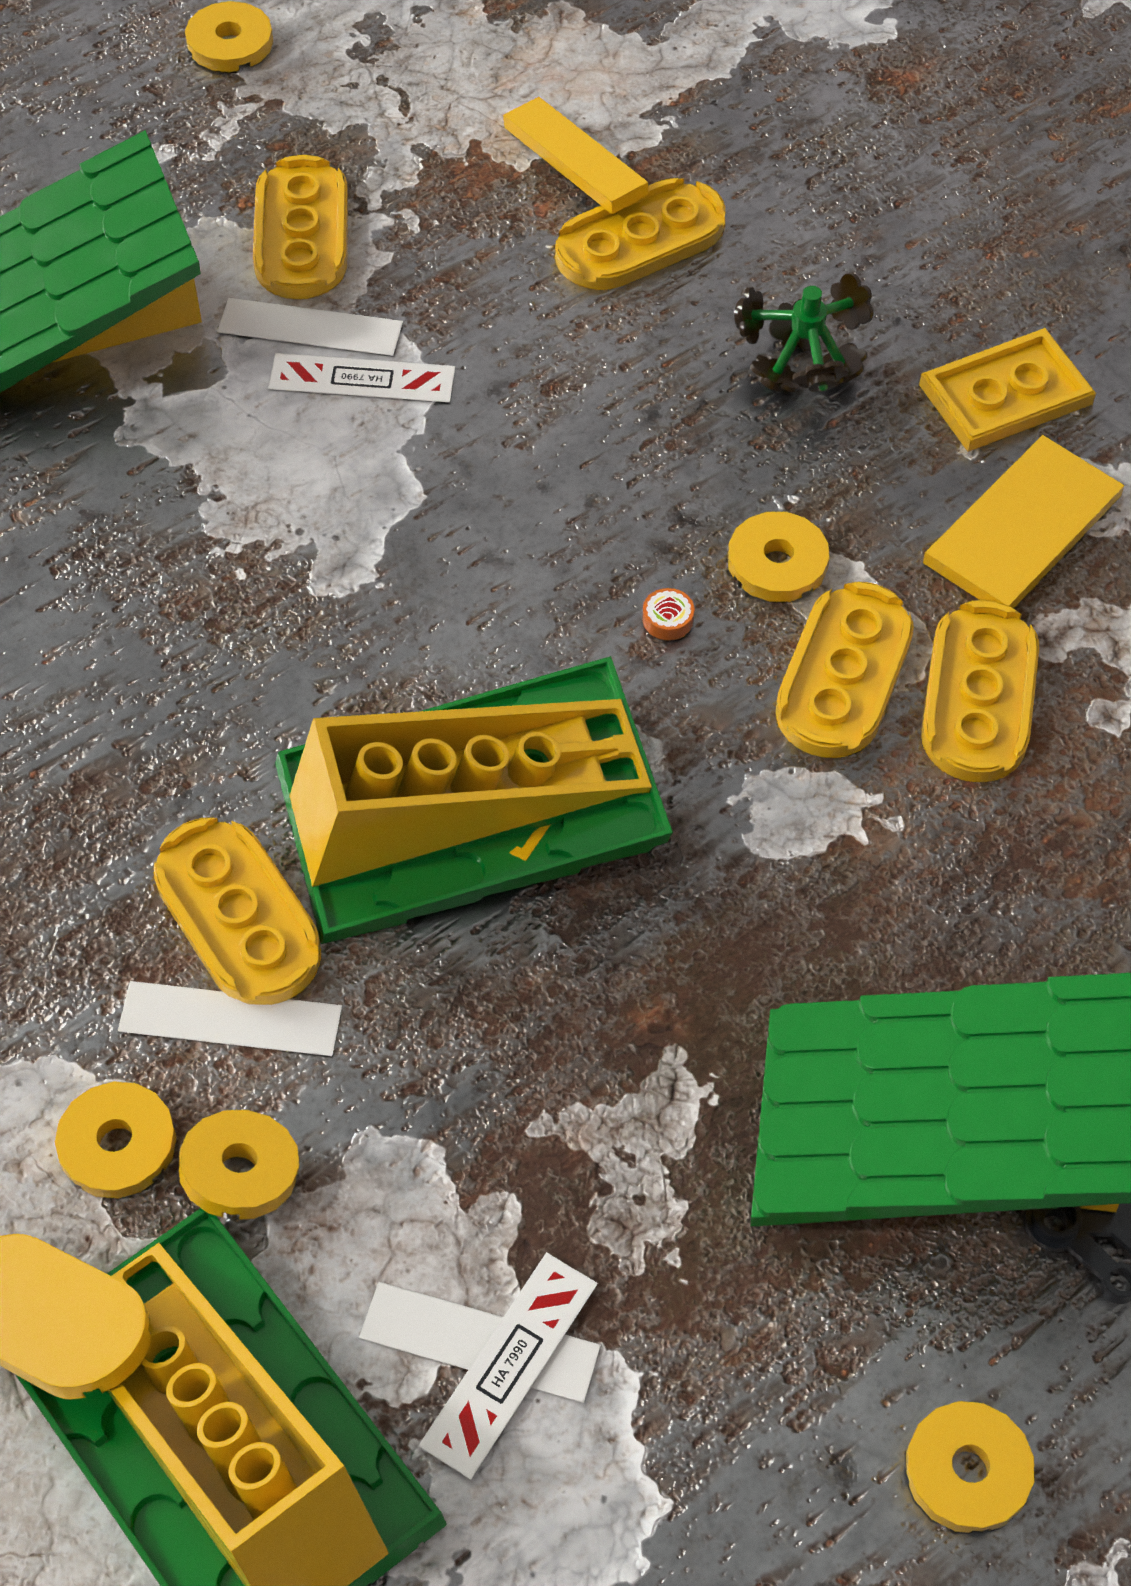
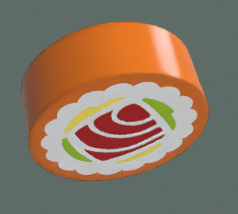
M662 588L648 595L643 604L642 622L644 628L649 634L661 640L682 638L689 633L693 626L694 603L686 593L678 589Z

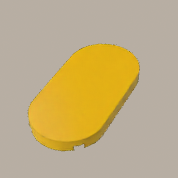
M293 155L275 162L276 168L268 173L266 168L257 180L253 264L257 280L267 291L287 299H309L332 290L341 282L346 273L348 187L344 173L339 168L337 171L335 168L330 167L328 160L314 155Z
M670 178L648 185V196L614 214H611L602 206H598L564 223L559 231V237L555 245L556 265L568 280L585 288L608 290L627 285L715 245L725 229L726 206L722 197L712 187L696 181V186L684 184V179Z
M852 582L844 584V589H838L834 592L830 589L815 602L781 683L776 704L778 726L788 741L798 749L818 757H845L864 749L877 735L908 654L914 629L910 612L908 615L907 611L902 607L903 601L891 590L873 583Z
M975 600L960 605L959 610L952 612L950 615L948 612L937 625L932 645L921 728L922 744L930 760L939 769L954 778L968 782H990L1009 775L1022 762L1030 741L1039 657V639L1032 625L1030 624V627H1028L1021 620L1022 614L1000 602Z
M199 818L182 824L173 830L159 848L160 854L154 864V879L160 897L214 982L229 997L247 1004H277L301 993L314 979L320 965L321 946L318 931L313 920L260 841L247 827L231 821V825L226 822H218L217 818Z
M25 1234L0 1236V1366L49 1394L63 1399L86 1398L83 1392H90L97 1388L103 1393L118 1386L132 1375L145 1358L151 1340V1332L149 1330L150 1317L139 1294L126 1283L36 1237Z

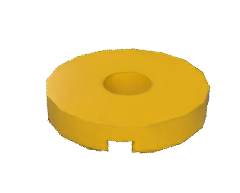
M220 2L200 9L189 19L185 29L188 51L192 53V58L199 65L213 71L235 72L240 70L239 65L249 62L250 67L260 63L270 53L273 45V33L269 17L261 9L243 2ZM229 35L237 36L232 39H223V37Z
M764 512L749 517L735 529L729 541L728 570L733 579L735 575L737 580L742 583V589L751 596L769 602H791L802 598L803 593L812 588L814 591L822 584L828 570L830 559L829 545L820 528L805 517L789 512ZM779 551L787 554L791 559L784 563H776L769 560L766 555L770 552Z
M113 1081L88 1089L70 1103L59 1119L55 1146L62 1170L70 1180L81 1186L83 1191L95 1197L119 1199L142 1192L154 1183L153 1179L160 1174L163 1168L165 1171L172 1161L177 1137L169 1108L155 1092L137 1083ZM126 1129L132 1133L129 1144L122 1150L113 1152L100 1147L102 1138L111 1130Z
M224 1110L203 1118L187 1132L179 1151L180 1184L187 1196L208 1214L222 1218L223 1213H227L230 1215L239 1214V1220L255 1219L275 1211L291 1196L299 1172L298 1146L287 1128L270 1116L250 1110ZM233 1157H242L251 1161L254 1167L247 1172L237 1173L230 1171L223 1163Z
M958 1401L936 1408L918 1424L906 1450L905 1468L907 1466L906 1474L910 1481L908 1485L914 1500L932 1520L955 1532L972 1533V1531H985L988 1529L991 1531L1005 1526L1022 1510L1034 1484V1456L1025 1434L1006 1414L984 1403ZM961 1452H970L977 1455L985 1464L986 1477L976 1483L962 1480L953 1469L952 1458Z

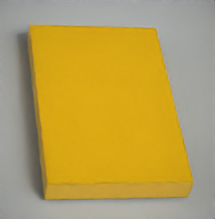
M1046 328L921 373L919 382L921 389L967 452L1093 405L1096 392Z

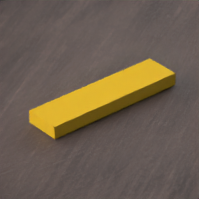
M537 97L503 115L505 129L611 214L649 195L648 181L542 98Z

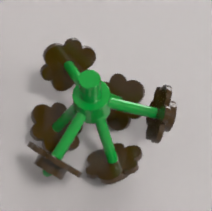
M847 273L842 276L840 282L832 284L830 293L834 299L830 304L826 305L821 301V289L816 286H807L803 289L802 299H798L793 305L786 302L780 304L777 310H763L762 293L755 291L753 287L745 289L744 298L737 302L734 311V320L736 327L740 330V335L746 337L749 344H756L759 339V329L763 328L764 320H771L768 329L770 335L776 340H782L781 346L783 350L778 359H769L758 355L750 365L751 371L759 376L758 379L762 385L777 392H781L784 389L796 392L800 384L802 388H808L811 392H823L839 384L847 383L863 372L864 365L862 362L868 357L866 350L863 348L858 349L854 343H846L838 348L826 326V317L830 314L835 320L844 321L845 326L850 330L857 329L860 324H866L872 320L874 312L870 304L871 290L867 285H861V281L856 274ZM819 336L821 337L823 343L825 344L829 352L824 357L822 355ZM797 347L805 352L811 351L813 365L807 366L804 371L797 373L791 371L787 363Z

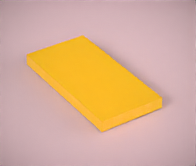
M1042 435L925 552L923 564L979 600L1000 602L1014 609L1121 497L1125 485Z

